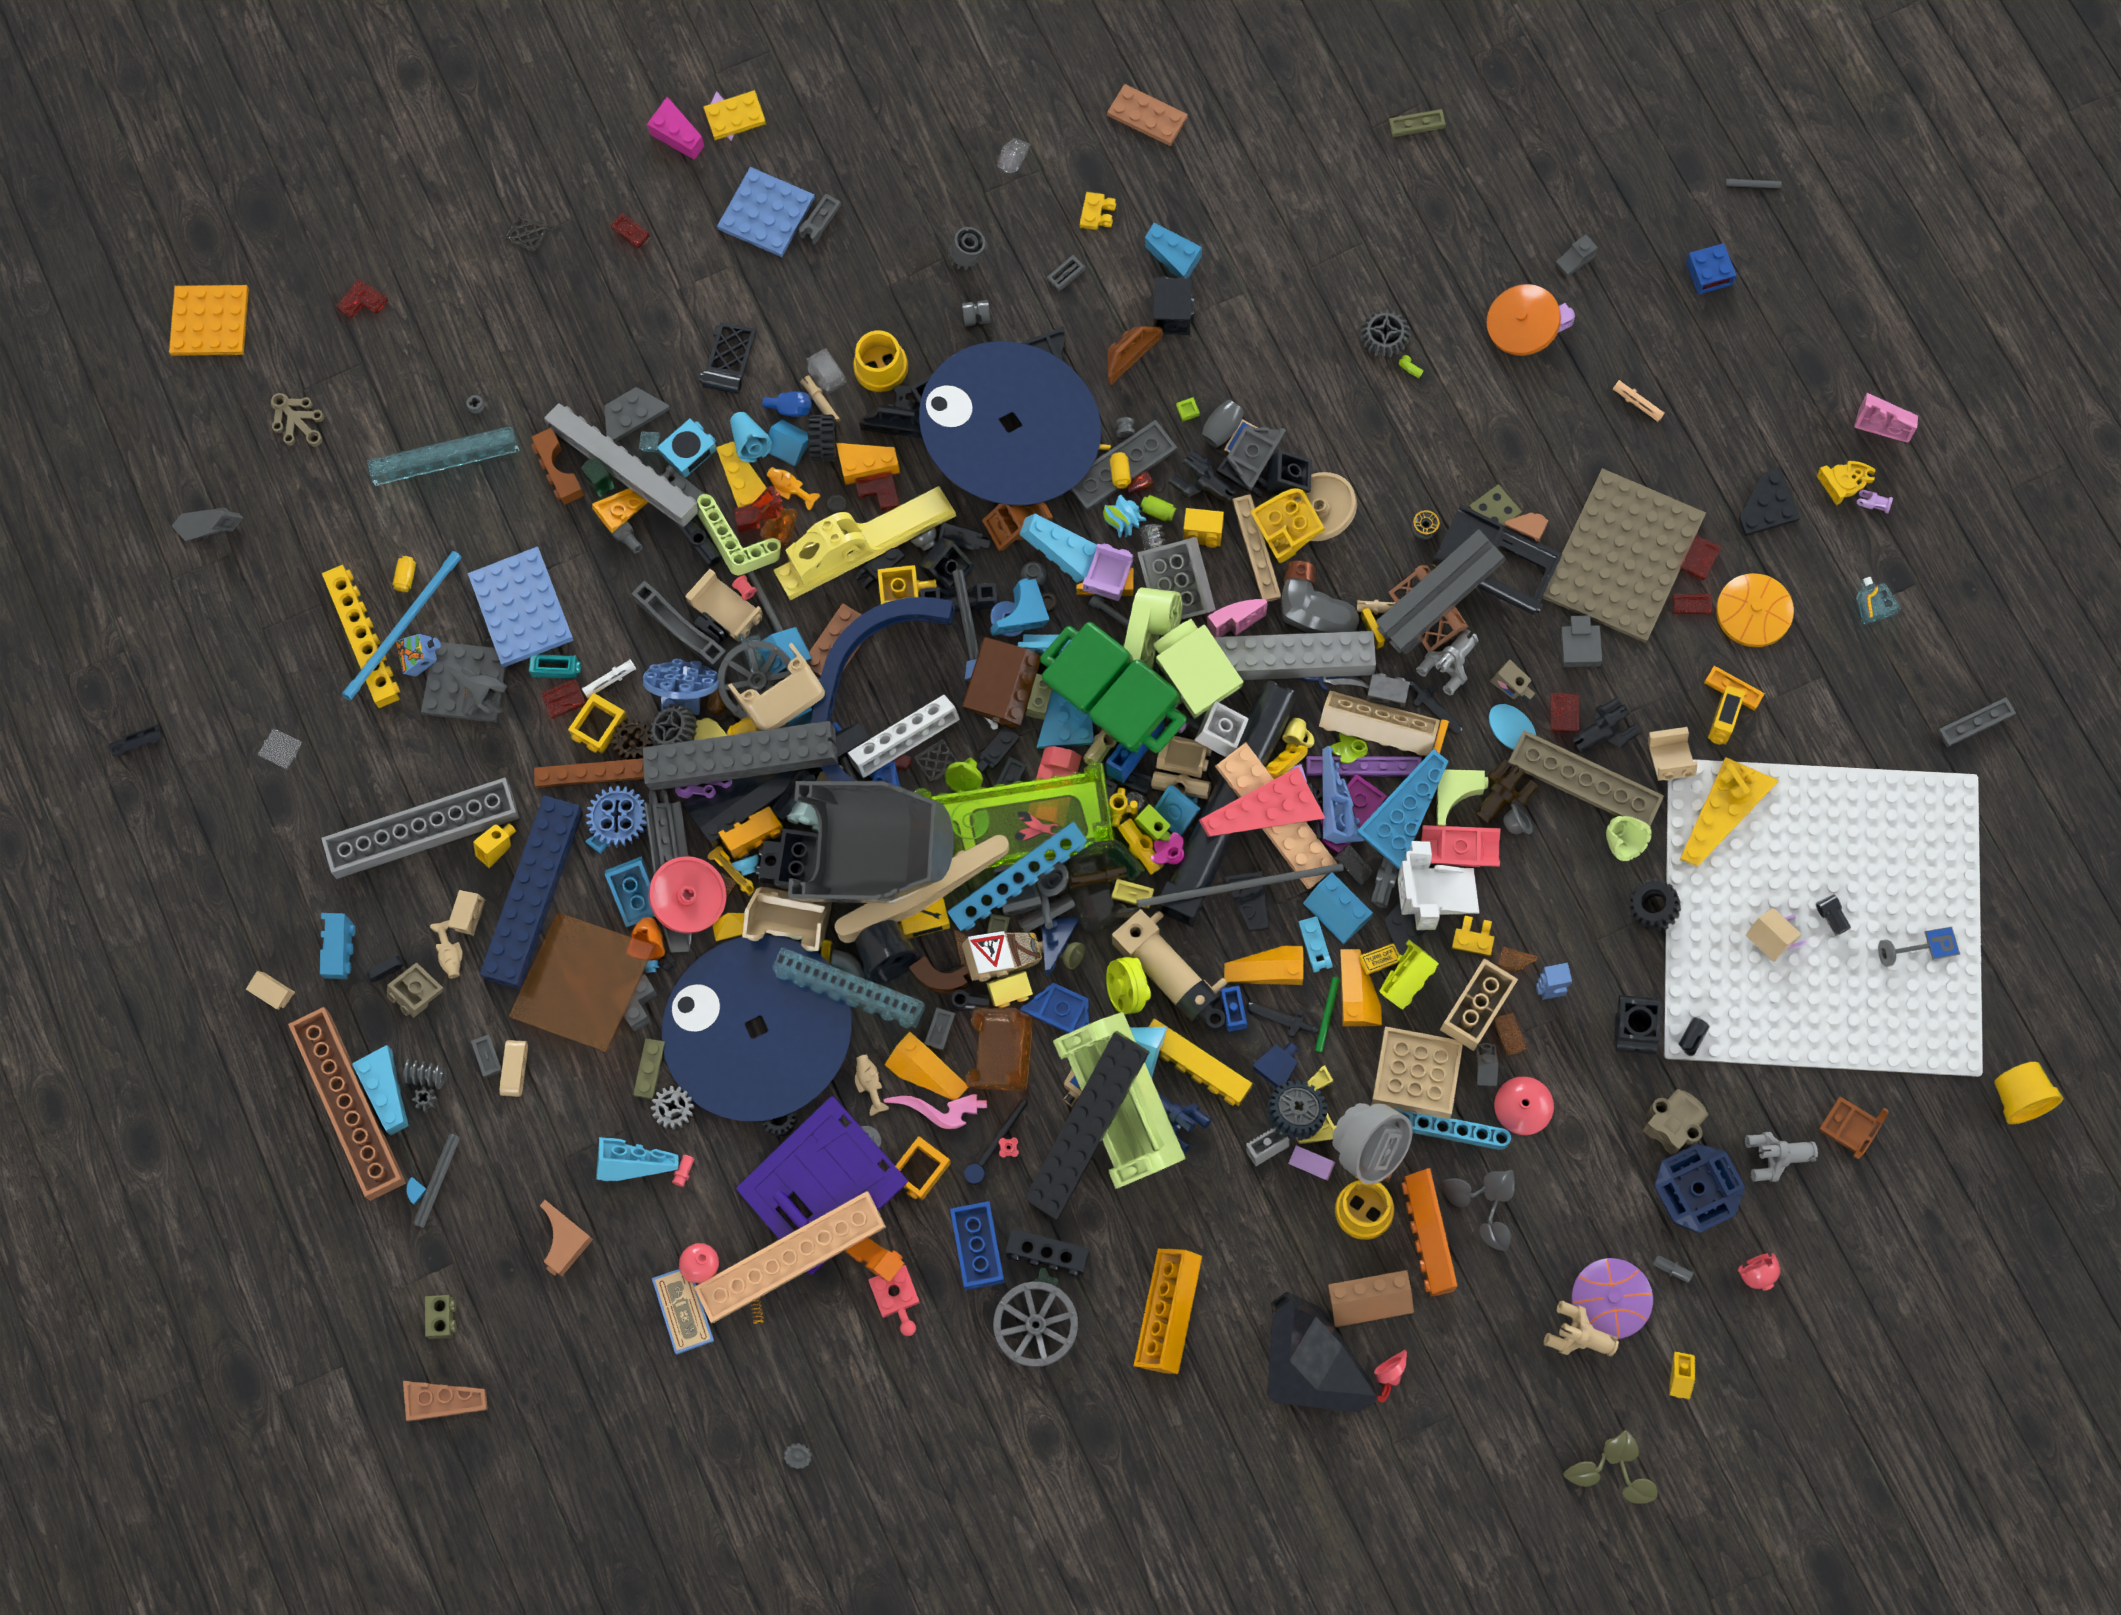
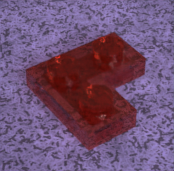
M358 279L336 307L350 318H353L363 305L378 314L387 303L388 298Z
M891 470L855 478L859 498L878 494L881 511L899 507Z

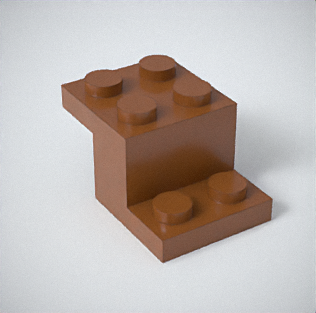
M1045 502L1030 505L999 504L982 521L998 550L1004 551L1015 540H1025L1019 534L1026 517L1037 514L1050 521L1053 516Z

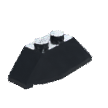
M893 404L880 405L859 421L861 430L922 438L919 411L913 407L901 408Z

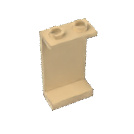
M711 569L704 574L685 596L691 606L700 613L707 612L731 633L730 636L738 642L741 639H745L754 624L757 625L762 620L763 613L759 606L755 608L749 602L743 600L740 595L717 578L716 573Z

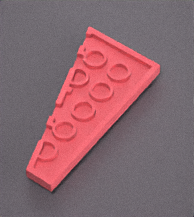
M1297 767L1199 819L1207 836L1212 837L1321 820L1325 816Z

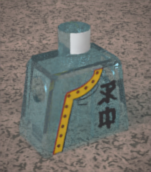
M1871 577L1861 580L1863 590L1859 591L1856 599L1863 625L1896 615L1901 607L1885 583L1874 585Z

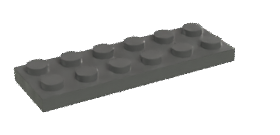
M1154 420L1096 459L1082 480L1070 490L1084 509L1088 511L1121 489L1112 483L1110 467L1112 454L1118 452L1126 454L1129 461L1131 481H1133L1176 452L1177 446L1159 423Z

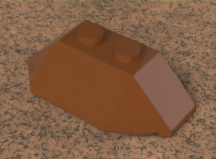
M1133 327L1121 336L1120 341L1113 343L1109 347L1108 384L1112 385L1162 338V329L1160 327Z

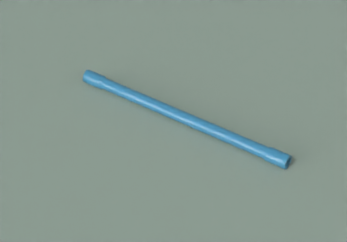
M451 552L436 575L355 679L346 687L342 693L346 699L350 701L353 699L362 684L448 573L457 565L462 558L457 552Z

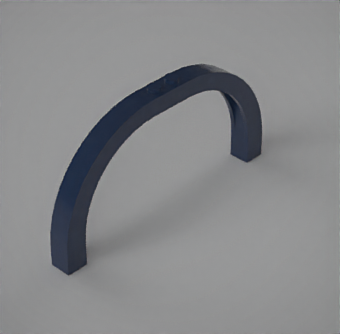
M929 597L902 598L874 607L854 620L837 638L825 660L821 677L818 678L825 690V695L820 701L812 705L811 724L831 722L843 669L850 656L862 642L879 630L902 622L926 621L951 625L955 611L953 601ZM839 764L821 767L829 781H854L842 770Z

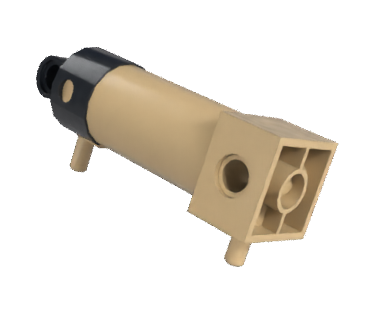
M1140 909L1112 934V944L1124 957L1138 958L1143 971L1192 1024L1202 1018L1210 1031L1219 1032L1225 1025V1014L1214 1006L1220 999L1217 992L1227 984V981L1221 978L1211 987L1205 980H1202L1159 935V928L1156 923L1163 917V914L1158 911L1149 918ZM1216 1016L1221 1021L1218 1024H1213L1210 1019Z

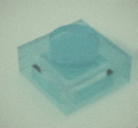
M641 431L639 450L643 452H658L657 447L660 444V433Z

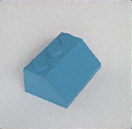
M1332 872L1316 886L1303 902L1343 944L1370 921L1373 914Z

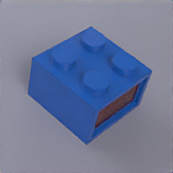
M1724 243L1689 253L1686 265L1698 295L1733 285L1736 273Z

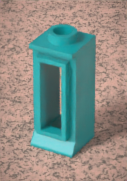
M537 654L530 656L529 672L532 677L577 679V673L581 672V662L578 661L576 655ZM539 662L567 663L568 668L539 667Z

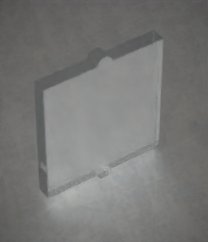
M273 728L267 740H264V745L258 756L287 770L292 760L297 757L296 754L303 743Z

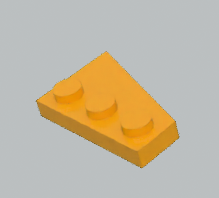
M628 488L593 503L592 509L609 531L613 533L647 504L648 501Z

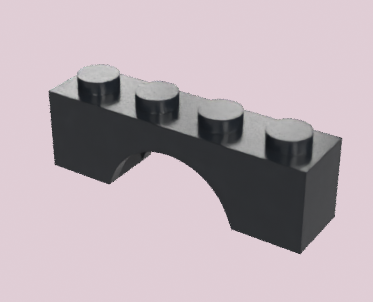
M996 583L976 584L973 588L967 589L971 610L992 609L998 604ZM940 587L920 589L921 597L951 600L954 603L955 611H960L956 591H948Z

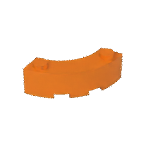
M866 1238L844 1250L857 1262L862 1263L864 1261L866 1263L865 1267L875 1275H881V1278L887 1282L891 1281L904 1264L901 1261L903 1257L894 1250L891 1253L870 1238Z

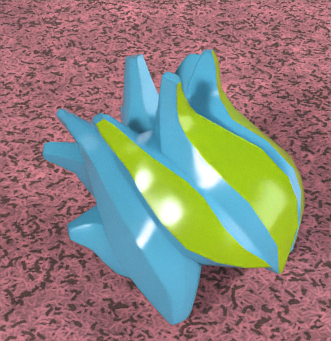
M1121 495L1118 496L1116 505H1105L1104 519L1118 531L1119 538L1122 536L1123 530L1125 538H1127V536L1132 535V526L1139 528L1138 521H1146V518L1139 514L1141 512L1139 506L1134 501H1126Z

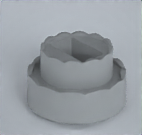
M1358 1103L1355 1107L1349 1108L1345 1115L1338 1120L1337 1128L1333 1131L1332 1144L1340 1152L1339 1161L1344 1169L1365 1184H1375L1394 1172L1404 1159L1412 1140V1124L1406 1116L1386 1104H1373L1369 1106Z

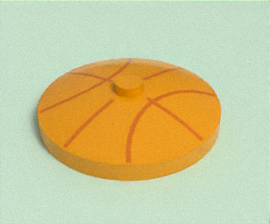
M1745 574L1731 580L1723 588L1717 601L1716 614L1720 627L1733 641L1748 647H1764L1777 642L1785 635L1792 623L1794 608L1788 591L1777 580L1762 574Z

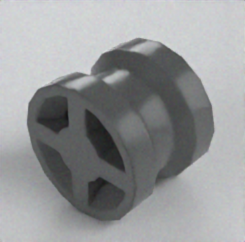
M1123 417L1116 420V426L1118 427L1117 437L1129 438L1135 434L1133 418Z

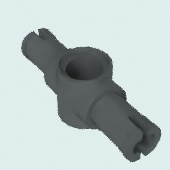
M626 521L611 534L618 542L625 543L636 554L641 551L642 545L634 537V530Z

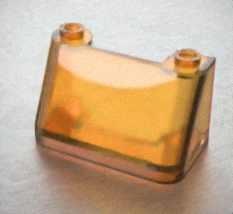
M1016 1008L973 1009L971 1024L979 1032L976 1069H970L967 1073L966 1086L976 1089L1025 1091L1028 1083L1032 1036L1031 1017Z

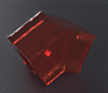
M902 754L891 762H895L897 771L900 769L907 771L912 763V758Z

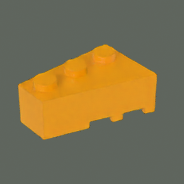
M836 443L846 485L900 473L894 447Z
M767 807L749 816V820L742 825L737 822L733 825L734 829L726 833L724 830L718 833L733 859L737 861L738 859L746 858L753 849H759L760 846L763 847L764 841L778 837L781 831H783V827L771 808Z

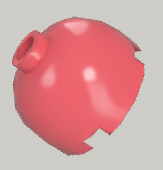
M695 1243L688 1246L682 1252L679 1259L681 1275L691 1283L701 1284L716 1275L719 1268V1257L716 1251L704 1243Z
M1768 1253L1756 1256L1747 1261L1748 1266L1743 1268L1741 1265L1738 1269L1742 1279L1750 1288L1763 1289L1764 1291L1771 1289L1774 1286L1773 1283L1778 1280L1780 1275V1265L1774 1253H1772V1257H1769Z

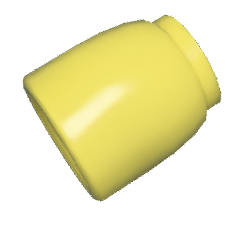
M1293 718L1288 723L1282 739L1287 744L1293 743L1296 746L1303 745L1311 748L1314 745V737L1306 729V722L1300 718ZM1305 734H1306L1307 737H1308V740H1307L1306 743L1303 741V740H1304V737H1305Z

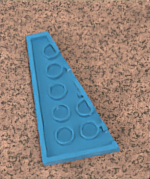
M1052 690L1037 749L1051 746L1092 745L1094 739L1093 725L1089 713H1081Z
M1435 749L1428 754L1357 830L1358 835L1399 870L1402 861L1406 859V853L1410 849L1411 842L1416 837L1448 764V760Z

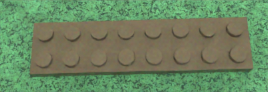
M1523 730L1508 762L1513 768L1515 765H1518L1526 774L1615 816L1633 817L1644 821L1649 826H1651L1664 797L1662 794Z

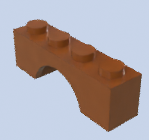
M552 427L532 436L534 443L531 446L535 454L539 453L541 456L539 463L543 470L547 469L549 474L546 477L550 485L554 484L556 487L553 491L557 500L561 499L563 504L566 505L583 497V491L574 473H562L555 468V459L562 451V448Z

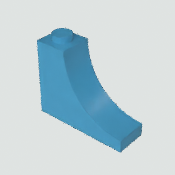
M1025 578L1018 581L1013 589V612L1008 617L997 620L990 628L992 636L1043 628L1049 621L1036 579L1029 580Z

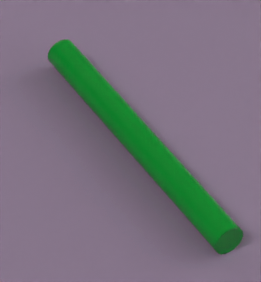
M1332 977L1315 1048L1317 1053H1323L1340 981L1338 977Z

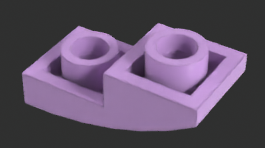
M1296 1145L1288 1164L1328 1181L1335 1162Z

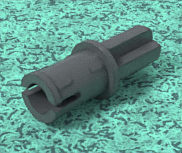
M1657 1255L1653 1262L1655 1267L1669 1273L1670 1277L1673 1275L1686 1283L1690 1282L1694 1273L1678 1265V1262L1674 1263L1660 1255Z

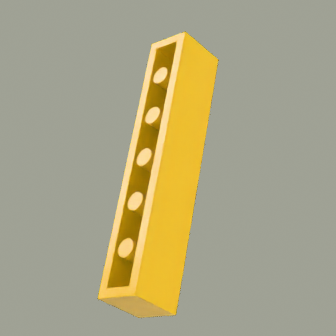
M1155 1018L1149 1025V1027H1167ZM1167 1028L1158 1056L1166 1062L1171 1061L1176 1064L1175 1068L1180 1072L1191 1074V1078L1195 1082L1206 1084L1208 1090L1216 1095L1219 1093L1224 1096V1100L1230 1105L1234 1106L1236 1104L1240 1106L1252 1088V1083L1170 1028Z

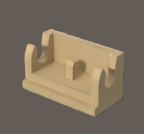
M459 890L448 927L455 929L457 932L474 936L485 899L479 894Z
M260 971L255 973L246 990L278 1010L280 1007L284 1008L295 993L268 974Z

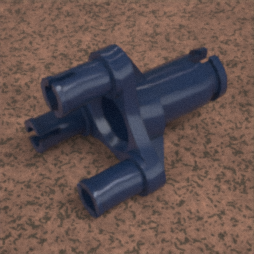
M1158 1093L1182 1151L1185 1154L1189 1150L1190 1144L1177 1136L1179 1130L1183 1127L1188 1132H1191L1193 1130L1191 1126L1195 1128L1197 1123L1203 1129H1206L1211 1124L1212 1119L1201 1112L1200 1108L1194 1103L1188 1106L1172 1104Z

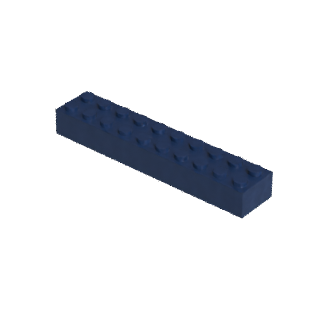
M543 795L480 972L484 980L521 990L583 815L580 805Z

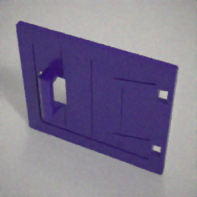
M831 1096L736 1189L779 1239H782L794 1232V1230L776 1210L778 1206L782 1208L798 1229L866 1191L870 1193L879 1211L908 1183V1180L838 1100ZM843 1116L851 1123L847 1127L840 1122ZM882 1160L890 1167L886 1172L879 1166ZM793 1192L797 1194L813 1213L811 1217H804L788 1198ZM825 1262L807 1272L811 1275L814 1274Z

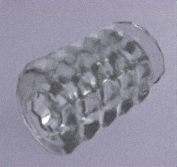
M1148 524L1139 529L1141 531V538H1143L1144 551L1160 547L1166 543V539H1160L1165 536L1164 532H1159L1163 529L1162 525Z

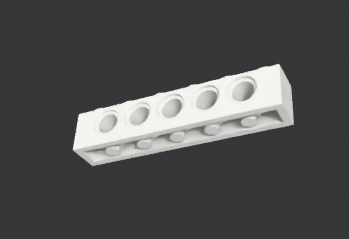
M942 695L848 752L852 765L863 778L960 720L956 708L945 695Z

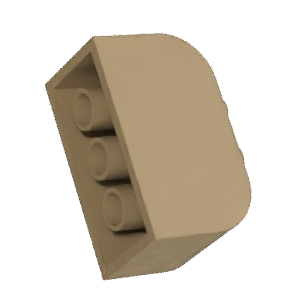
M1484 959L1443 1023L1440 1031L1474 1051L1518 979Z

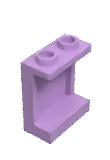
M1097 544L1090 570L1083 582V591L1119 601L1133 563V554L1125 549H1114L1109 544Z

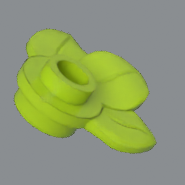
M1341 732L1339 733L1341 742L1330 746L1334 750L1332 752L1334 755L1341 756L1340 762L1352 763L1357 758L1364 757L1368 751V747L1363 740L1358 739L1356 736H1346Z

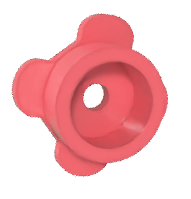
M1014 1137L1012 1139L1001 1138L999 1140V1145H1001L999 1155L1003 1158L1006 1156H1018V1140Z

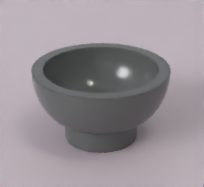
M935 528L912 539L913 545L921 547L923 551L936 544L934 541L936 538Z
M1031 561L1022 567L1020 578L1021 580L1025 578L1029 580L1036 579L1039 587L1047 579V570L1043 564Z

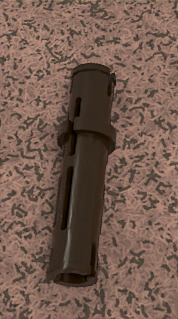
M1122 865L1110 869L1106 867L1101 871L1077 876H1069V881L1072 880V882H1069V885L1073 889L1100 882L1109 883L1114 879L1126 878L1127 873L1123 872H1127V870Z

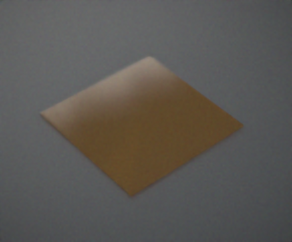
M557 912L509 1017L606 1052L655 946Z

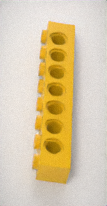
M341 565L322 573L362 670L378 649L380 641L377 634H373L371 628H374L371 619L369 617L366 618L364 614L367 612L363 601L360 602L358 599L360 592L357 586H353L351 582L354 578L350 569L346 570ZM342 585H346L345 589L339 590ZM353 601L350 606H346L347 602ZM355 617H360L357 622H352ZM366 633L365 637L359 638L360 634ZM368 649H373L370 654H365ZM386 655L379 662V668L372 671L366 679L373 700L378 708L400 700L397 694L400 692L397 683H393L391 679L394 676L390 666L386 667L384 662L387 660ZM382 681H386L383 687H378Z

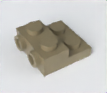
M418 963L412 965L387 985L388 999L392 1003L397 1002L401 1006L400 1009L406 1016L410 1014L413 1018L427 1008L431 1000L443 992V987Z

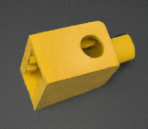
M509 823L502 829L497 824L493 825L473 842L476 857L490 868L511 847L510 837L516 832L515 828Z

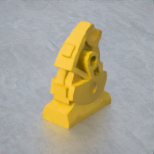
M1848 461L1846 465L1838 464L1832 469L1827 465L1819 469L1816 476L1835 504L1839 505L1844 497L1856 494L1865 487L1866 483H1873L1875 477H1869L1867 474L1874 475L1875 469L1861 462Z

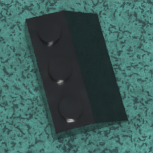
M783 829L774 881L775 886L788 890L789 878L808 882L813 877L817 861L818 833Z

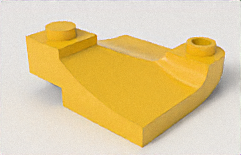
M1290 489L1280 493L1250 511L1280 564L1296 555V552L1314 537L1326 531L1305 492L1301 489ZM1297 498H1301L1299 502L1295 501Z

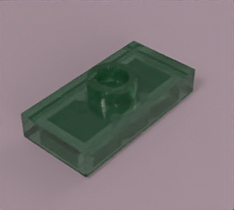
M1122 841L1118 842L1108 854L1117 867L1125 866L1127 872L1123 873H1127V878L1131 883L1136 882L1146 870Z

